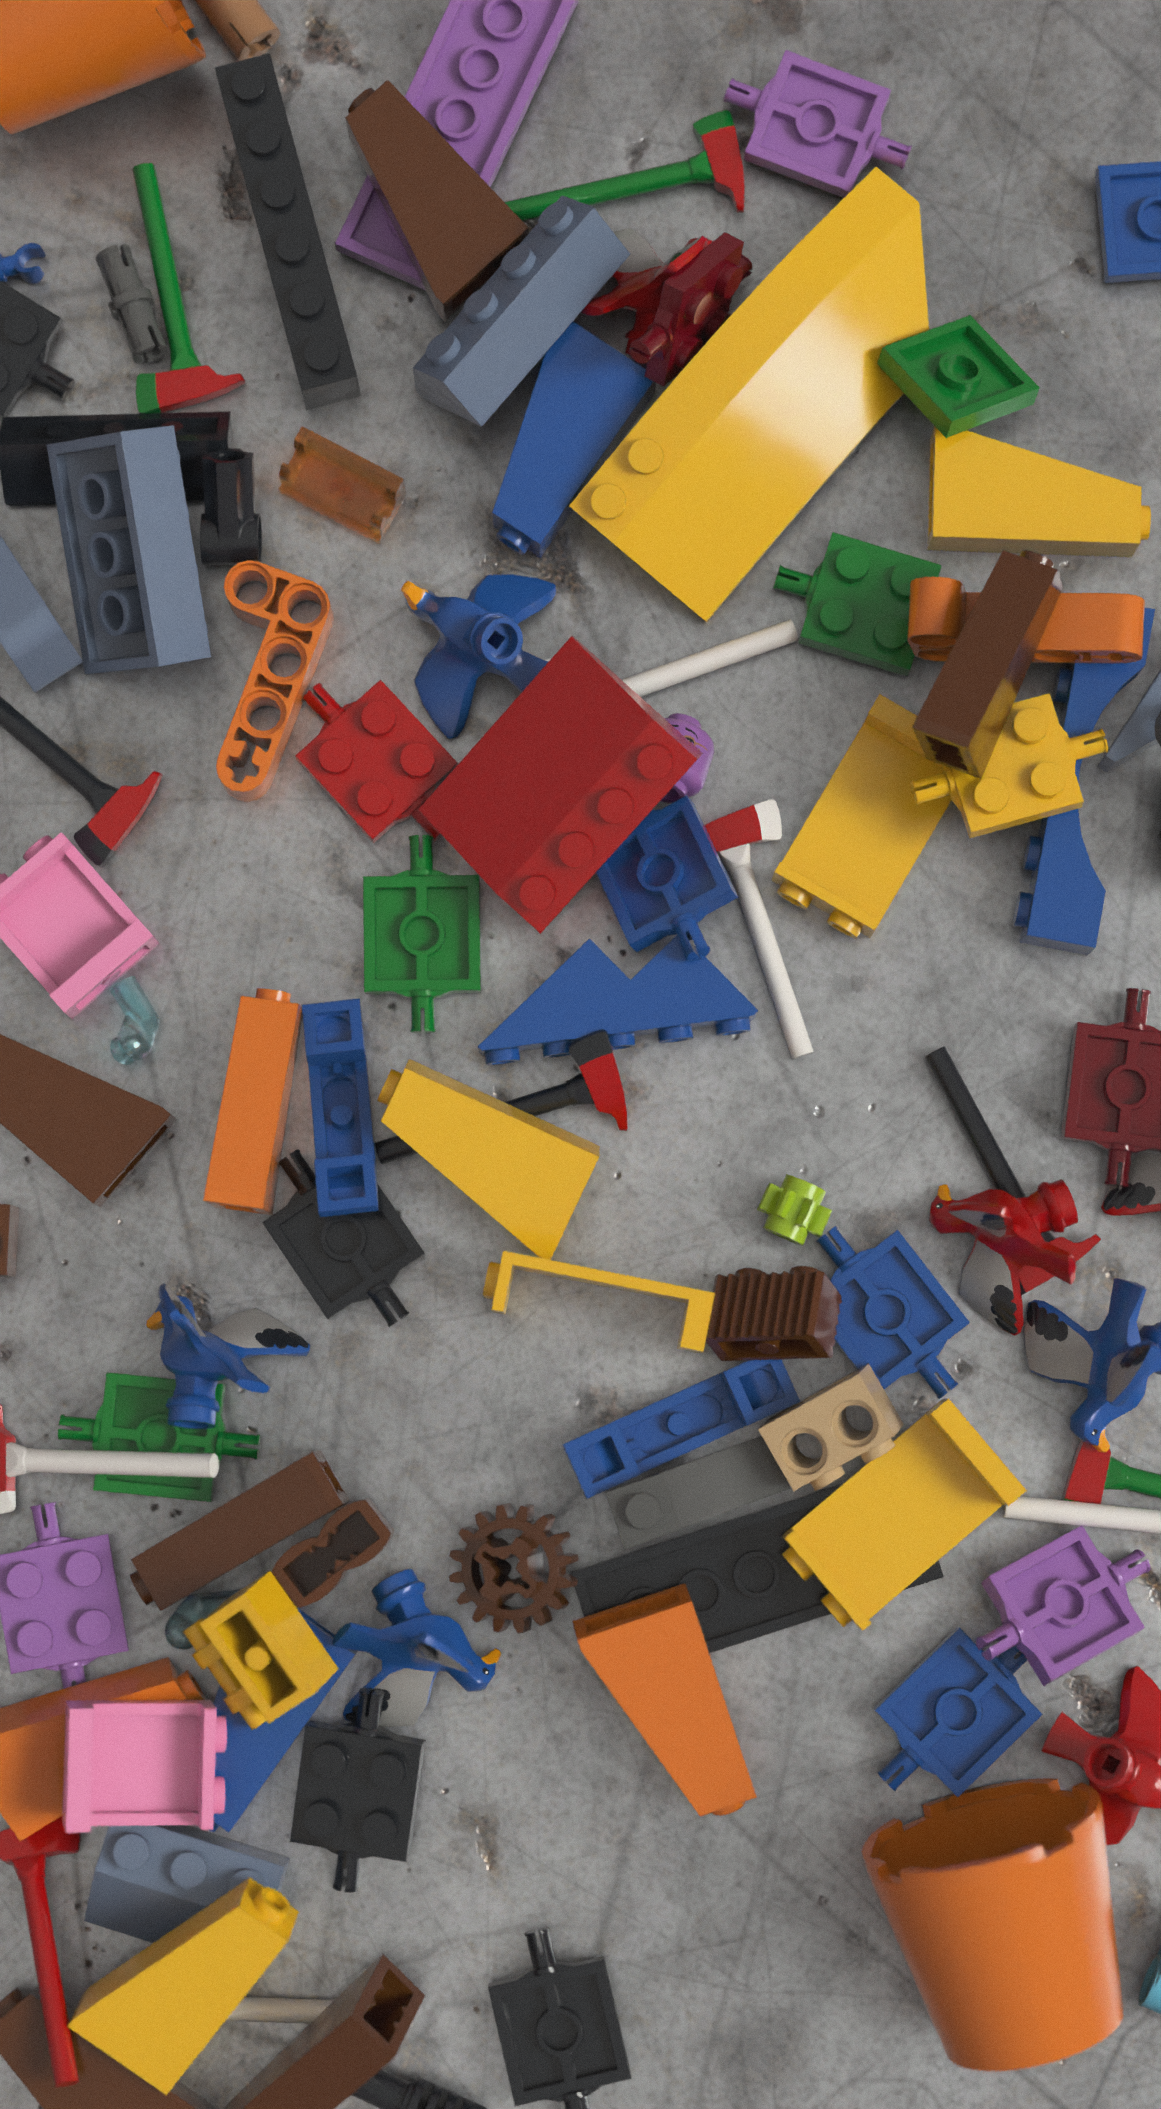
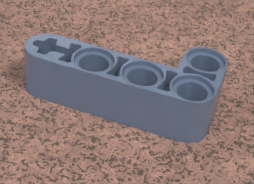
M0 535V643L36 693L83 661Z

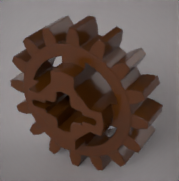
M510 1503L496 1507V1519L489 1511L479 1512L475 1515L479 1530L469 1526L461 1528L458 1533L462 1540L467 1543L466 1548L450 1551L449 1557L461 1562L462 1568L461 1571L449 1575V1580L454 1583H464L466 1589L457 1598L458 1604L461 1605L473 1601L477 1608L474 1611L472 1620L478 1623L489 1616H493V1631L498 1633L507 1630L511 1620L517 1634L531 1630L532 1618L540 1626L550 1623L553 1619L548 1606L557 1610L566 1608L569 1601L560 1591L562 1588L574 1587L578 1583L577 1578L566 1573V1566L579 1560L578 1554L564 1553L562 1545L571 1537L570 1533L566 1531L554 1535L550 1529L553 1526L555 1516L551 1513L546 1514L536 1521L534 1520V1505L531 1504L520 1506L516 1516ZM509 1528L523 1531L521 1536L516 1537L510 1544L502 1537L496 1538L493 1536L502 1529ZM544 1551L548 1559L549 1573L545 1571L543 1559ZM517 1557L520 1560L516 1570L522 1576L511 1579L508 1576L512 1567L506 1559ZM479 1563L482 1565L484 1585L479 1573ZM515 1593H519L525 1599L531 1598L534 1600L532 1604L526 1607L504 1605Z

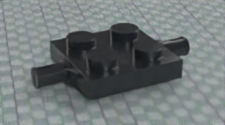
M0 281V415L7 417L20 394L31 387L33 383L38 384L59 397L60 400H63L69 392L51 382L50 379H55L69 389L72 388L74 379L46 363L49 345L64 320Z
M299 1149L295 1150L289 1155L301 1171V1175L297 1173L287 1157L280 1160L278 1164L283 1168L297 1189V1192L293 1195L287 1206L263 1221V1225L328 1320L353 1303L371 1299L387 1322V1326H393L398 1321L387 1306V1301H389L401 1320L410 1313L406 1310L390 1285L394 1282L400 1271L424 1256V1251L379 1185V1211L319 1217L315 1174L301 1155V1151Z
M372 1688L359 1689L360 1695L356 1722L336 1725L310 1720L305 1725L290 1842L323 1847L337 1854L333 1889L341 1891L345 1886V1892L347 1893L358 1891L357 1884L361 1858L374 1856L406 1862L410 1857L426 1743L424 1739L396 1735L385 1727L379 1726L384 1692L376 1689L372 1693Z
M539 1928L543 1952H540L535 1929L527 1931L524 1935L527 1939L533 1968L528 1969L520 1976L488 1983L514 2105L519 2106L540 2100H550L556 2102L563 2101L565 2109H590L587 2095H590L603 2085L632 2079L605 1957L601 1956L576 1963L556 1962L549 1933L550 1928Z

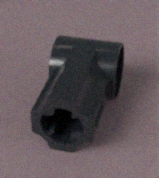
M220 448L213 452H205L202 464L205 513H202L200 522L202 565H236L247 560L261 562L262 522L260 513H256L254 453L245 452L238 448Z

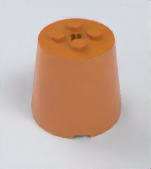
M0 0V125L8 133L14 135L179 71L205 59V50L198 37L190 40L186 31L194 27V24L182 0Z
M1050 1778L1016 1780L965 1790L959 1797L951 1794L922 1804L924 1816L904 1826L900 1819L893 1818L878 1828L865 1841L862 1847L865 1868L944 2051L951 2062L960 2067L978 2071H1009L1036 2067L1080 2053L1107 2038L1120 2025L1124 2013L1103 1810L1100 1797L1094 1788L1087 1784L1079 1783L1072 1787V1791L1060 1790L1058 1779Z

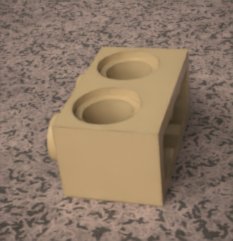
M868 1363L806 1397L801 1402L770 1417L758 1431L793 1491L808 1483H811L816 1491L843 1476L845 1471L841 1465L860 1455L864 1463H868L893 1449L896 1445L892 1437L899 1432L904 1423ZM858 1405L865 1408L872 1416L873 1428L869 1431H859L853 1428L846 1417L847 1407ZM808 1433L815 1436L821 1443L822 1457L809 1458L803 1455L797 1447V1434Z

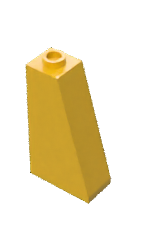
M934 426L931 434L929 447L927 550L1002 553L1005 550L1010 553L1019 554L1023 550L1048 555L1132 557L1141 544V540H1148L1151 510L1149 505H1141L1142 487L967 430L945 438Z
M408 1059L402 1073L391 1069L377 1101L387 1105L381 1122L538 1257L551 1260L599 1159L600 1146L411 1059Z
M249 1877L89 1986L81 1996L67 2027L167 2095L288 1943L299 1911L290 1906L289 1901L279 1891L271 1887H263Z

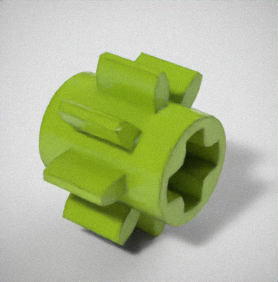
M787 1174L781 1187L769 1183L757 1208L758 1211L768 1214L763 1229L803 1246L808 1233L817 1237L822 1236L832 1213L831 1209L821 1206L826 1191L807 1181Z

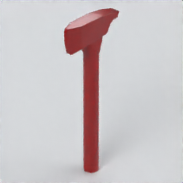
M63 1815L22 1841L17 1838L11 1828L0 1832V1859L8 1865H13L18 1880L21 1881L55 2087H67L79 2082L71 2031L67 2027L69 2019L44 1879L46 1877L47 1857L61 1854H76L80 1850L81 1832H65L62 1823Z

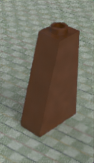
M387 80L377 90L373 88L366 89L351 103L348 109L349 114L345 117L348 135L437 314L444 321H447L465 304L466 300L474 292L480 290L501 266L504 256L511 249L518 246L529 234V229L396 87Z
M1005 550L1002 551L912 727L928 760L979 779L982 778L1063 589L1059 571L1053 568L1054 563L1047 557L1028 550L1021 551L1020 556Z
M0 1034V1124L89 1201L102 1207L177 1119L157 1104Z
M313 1451L132 1558L131 1560L137 1571L130 1574L131 1581L146 1605L155 1601L159 1610L162 1611L345 1505L350 1500L322 1451Z
M382 1954L242 2089L224 2109H335L395 2058L425 1995Z
M38 1985L26 1995L17 1987L0 2001V2055L43 2109H216L210 2102L179 2081L165 2095L71 2029L79 2082L67 2087H55ZM66 2003L70 2022L75 2009Z

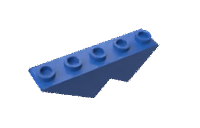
M677 934L631 979L588 938L477 1047L479 1053L485 1056L486 1065H501L520 1061L519 1052L542 1049L544 1058L571 1055L569 1053L570 1044L585 1035L601 1029L607 1031L613 1050L635 1046V1036L658 1033V1040L661 1043L693 1038L692 1029L715 1026L716 1035L735 1034L751 1030L750 1020L755 1017L758 1009L698 950L697 952L701 959L696 961L687 960L686 953Z

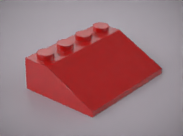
M571 636L418 810L490 888L541 934L703 753L574 636Z

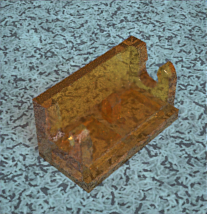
M301 426L294 439L295 452L289 464L283 463L279 471L281 482L279 492L380 544L406 497L404 479Z

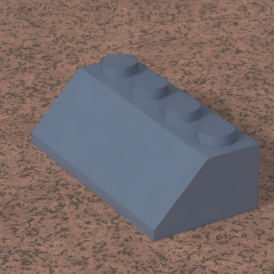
M562 195L556 203L551 204L542 212L537 225L518 246L511 249L504 256L498 270L480 290L474 292L466 300L460 314L443 333L431 340L425 354L413 367L415 390L423 399L481 427L486 423L630 256L629 251L594 207Z
M174 425L122 431L48 444L47 451L85 674L160 667L211 657L208 627L204 616L198 578L199 572L195 560L189 523V510L186 504L180 467V454L177 448Z

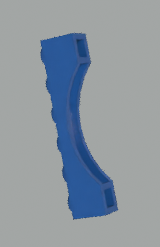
M1144 609L1143 653L1141 660L1131 663H1069L1068 669L1059 668L1054 686L1053 702L1062 703L1059 724L1067 732L1069 738L1092 732L1102 711L1113 697L1134 680L1144 668L1155 609ZM1083 758L1076 760L1075 774L1078 784ZM1075 809L1042 818L1038 837L1029 836L1024 855L1023 869L1032 871L1029 892H1019L1013 926L1022 927L1020 943L1088 955L1096 948L1106 890L1091 865L1081 835L1079 811Z

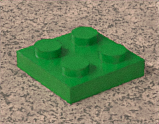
M971 315L882 347L877 363L945 438L1034 405L1040 389Z

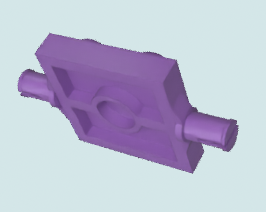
M788 50L784 52L776 75L765 85L763 90L732 78L724 96L723 102L755 112L754 130L744 153L745 161L843 198L853 190L860 171L870 162L872 157L903 170L912 148L910 145L907 146L880 135L881 118L890 97V89Z
M56 1502L44 1504L48 1527H45L42 1505L30 1507L33 1514L37 1542H33L21 1551L0 1555V1614L11 1674L40 1668L53 1671L60 1670L64 1689L73 1686V1680H75L76 1685L86 1682L83 1666L100 1656L129 1651L109 1534L83 1539L61 1537L55 1508Z
M1079 1526L988 1576L981 1584L999 1612L1003 1625L983 1636L977 1637L976 1645L978 1650L995 1641H999L986 1649L981 1654L982 1657L990 1661L997 1655L1016 1646L1025 1655L1044 1687L1136 1635L1145 1626L1129 1602L1125 1584L1150 1571L1148 1559L1131 1569L1128 1568L1146 1555L1141 1550L1136 1549L1131 1554L1112 1564L1109 1559L1096 1549L1083 1526Z

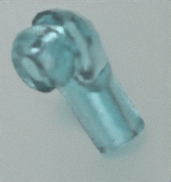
M240 1590L197 1593L187 1596L165 1625L166 1641L176 1649L187 1650L193 1648L183 1631L197 1620L205 1619L225 1600Z

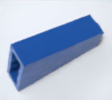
M574 321L544 355L492 511L493 527L499 530L496 537L505 546L520 555H524L529 550L539 558L542 557L574 511L569 507L571 502L619 446L656 393V382L645 377L646 369Z
M298 1607L297 1610L339 1669L314 1695L271 1723L265 1721L254 1730L249 1728L239 1712L232 1714L222 1700L226 1693L219 1685L213 1704L216 1706V1716H226L227 1742L225 1753H215V1777H224L225 1808L223 1814H214L213 1830H209L211 1832H216L219 1826L228 1833L232 1830L358 1652L357 1650L332 1646L335 1633Z

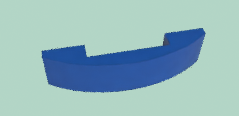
M360 999L302 1005L305 1051L309 1068L316 1156L314 1165L319 1217L379 1211L373 1119Z
M782 1359L748 1360L571 1440L562 1446L583 1494L588 1499L801 1401Z

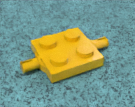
M1050 693L1015 702L981 779L943 765V773L910 781L916 805H919L920 803L949 795L953 803L961 811L969 839L1082 808L1084 799L1075 774L1076 760L1100 753H1108L1107 739H1104L1105 733L1100 728L1097 731L1069 738L1067 732L1059 724Z

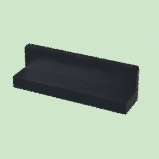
M231 411L3 417L0 428V473L4 502L9 506L56 505L47 451L48 444L122 431L174 425L177 448L180 454V467L186 501H204L203 455L205 452H213L220 448H231Z

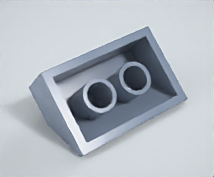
M188 1825L109 1826L95 1867L84 1921L154 1943L249 1877L263 1887H271L280 1892L290 1858Z

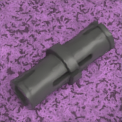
M122 244L120 246L121 254L119 253L118 245L107 247L96 255L95 260L106 282L112 300L108 304L112 317L120 321L135 363H142L144 359L146 363L157 360L167 353L168 348L158 328L151 307L155 304L151 291L143 286L136 270L130 247Z

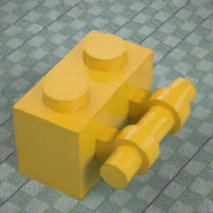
M268 1571L225 1600L205 1619L197 1620L183 1631L196 1650L192 1657L202 1670L208 1667L226 1693L222 1700L232 1714L240 1713L251 1730L259 1727L265 1721L271 1723L314 1695L339 1669L271 1571Z

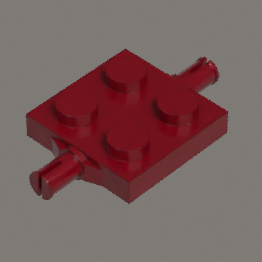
M724 232L663 283L659 307L653 322L647 327L644 334L630 343L632 347L629 348V353L636 362L641 364L647 363L646 378L664 387L684 369L731 316L729 309L732 296L738 289L740 282L752 274L750 270L753 269L749 258L742 255L744 241Z
M1137 988L1126 989L1127 995L1123 1022L1107 1026L1082 1022L1074 1024L1061 1139L1089 1142L1104 1150H1109L1104 1185L1129 1187L1128 1181L1132 1153L1145 1150L1161 1152V1031L1146 1025L1151 991L1145 989L1141 991Z

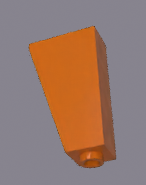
M258 988L256 989L255 997H240L203 1201L215 1208L273 1215L280 1169L278 1162L282 1156L303 1014L302 1008L298 1003L290 1002L291 993Z
M685 1583L572 1621L581 1652L699 1816L709 1813L717 1816L730 1814L742 1808L745 1801L756 1798L714 1666Z
M169 1657L0 1708V1814L17 1838L22 1841L63 1815L66 1701L206 1700L200 1685L192 1673L186 1670L179 1674Z

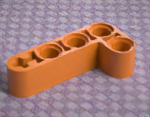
M247 560L239 562L227 573L224 582L226 598L237 618L248 624L265 629L266 633L219 752L216 770L218 778L230 796L238 801L250 802L264 796L273 783L304 702L302 699L309 689L332 629L334 616L328 595L322 586L267 564ZM258 581L267 586V593L257 603L247 604L237 598L238 591L247 582ZM302 601H314L321 606V613L317 619L310 623H298L291 618L293 608ZM291 653L301 659L300 667L291 676L280 677L270 671L272 662L280 654ZM263 706L275 707L281 712L280 720L276 726L262 731L250 725L251 716L255 710ZM243 738H246L256 746L251 762L258 774L256 777L246 775L242 783H238L232 769L234 766L244 767L247 763L251 751L246 741H242Z
M921 577L912 580L910 583L907 641L914 655L924 660L945 662L981 592H966L963 583L952 578ZM1061 593L1031 663H1131L1141 660L1143 653L1145 600L1136 595L1123 593Z

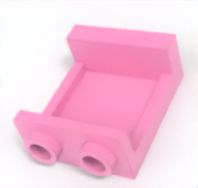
M60 833L54 839L47 835L35 842L23 855L26 863L10 877L5 873L0 874V938L45 988L61 1010L73 1019L160 943L67 837Z
M211 1700L66 1701L62 1817L65 1832H91V1826L197 1825L200 1830H213L214 1814H223L225 1808L224 1777H215V1753H225L226 1716H216V1706Z

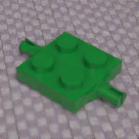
M832 532L824 560L816 568L813 576L780 565L773 589H779L806 598V618L798 644L908 677L915 656L907 641L910 583L916 578L939 577L942 565Z
M413 835L408 837L410 843V870L393 876H363L364 993L397 994L411 999L410 1032L422 1034L421 1012L424 1011L425 1033H435L434 998H440L449 993H481L479 875H448L438 870H433L434 837L422 835L423 857L420 858L419 835Z
M106 1372L103 1403L95 1419L61 1414L59 1425L81 1427L82 1430L58 1429V1440L93 1442V1450L214 1453L218 1457L219 1465L223 1455L258 1460L260 1449L238 1447L237 1443L260 1445L261 1437L260 1434L226 1432L222 1416L226 1384L217 1383L215 1389L216 1400L220 1407V1411L216 1413L215 1427L211 1429H187L168 1424L169 1410L166 1408L168 1398L173 1397L176 1387L175 1379ZM95 1474L93 1490L213 1502L215 1477Z

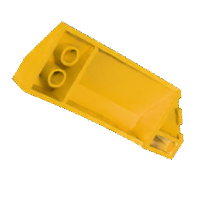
M875 167L786 255L723 323L648 409L569 505V507L704 621H709L822 485L904 395V392L877 363L882 347L929 330L919 202L879 168Z

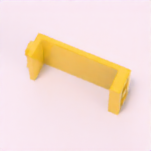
M881 694L878 695L862 727L782 862L775 869L771 881L780 885L777 893L782 898L805 910L811 903L830 915L827 920L829 925L854 939H857L860 933L871 938L951 802V798L948 795L916 805L910 781L943 773V765L926 758L912 728L917 715Z
M503 1251L501 1263L489 1261L483 1296L493 1300L491 1310L494 1313L506 1314L514 1269L685 1303L677 1349L695 1353L704 1352L714 1292Z
M949 1398L940 1400L893 1440L896 1445L893 1449L866 1463L782 1535V1538L790 1546L782 1553L783 1557L804 1581L812 1575L819 1580L829 1592L820 1601L843 1628L853 1621L859 1629L865 1630L872 1624L869 1620L1002 1505H1011L1027 1491Z

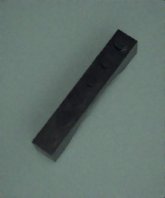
M270 53L214 67L306 410L360 397L361 392Z

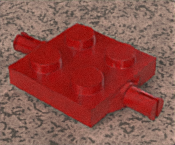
M381 679L357 701L346 704L343 707L324 689L321 683L313 686L314 694L326 706L310 690L304 695L302 700L325 723L318 736L295 755L298 763L373 844L395 824L409 820L411 817L430 836L434 837V842L442 837L440 832L418 809L436 790L437 786L454 770L458 762Z

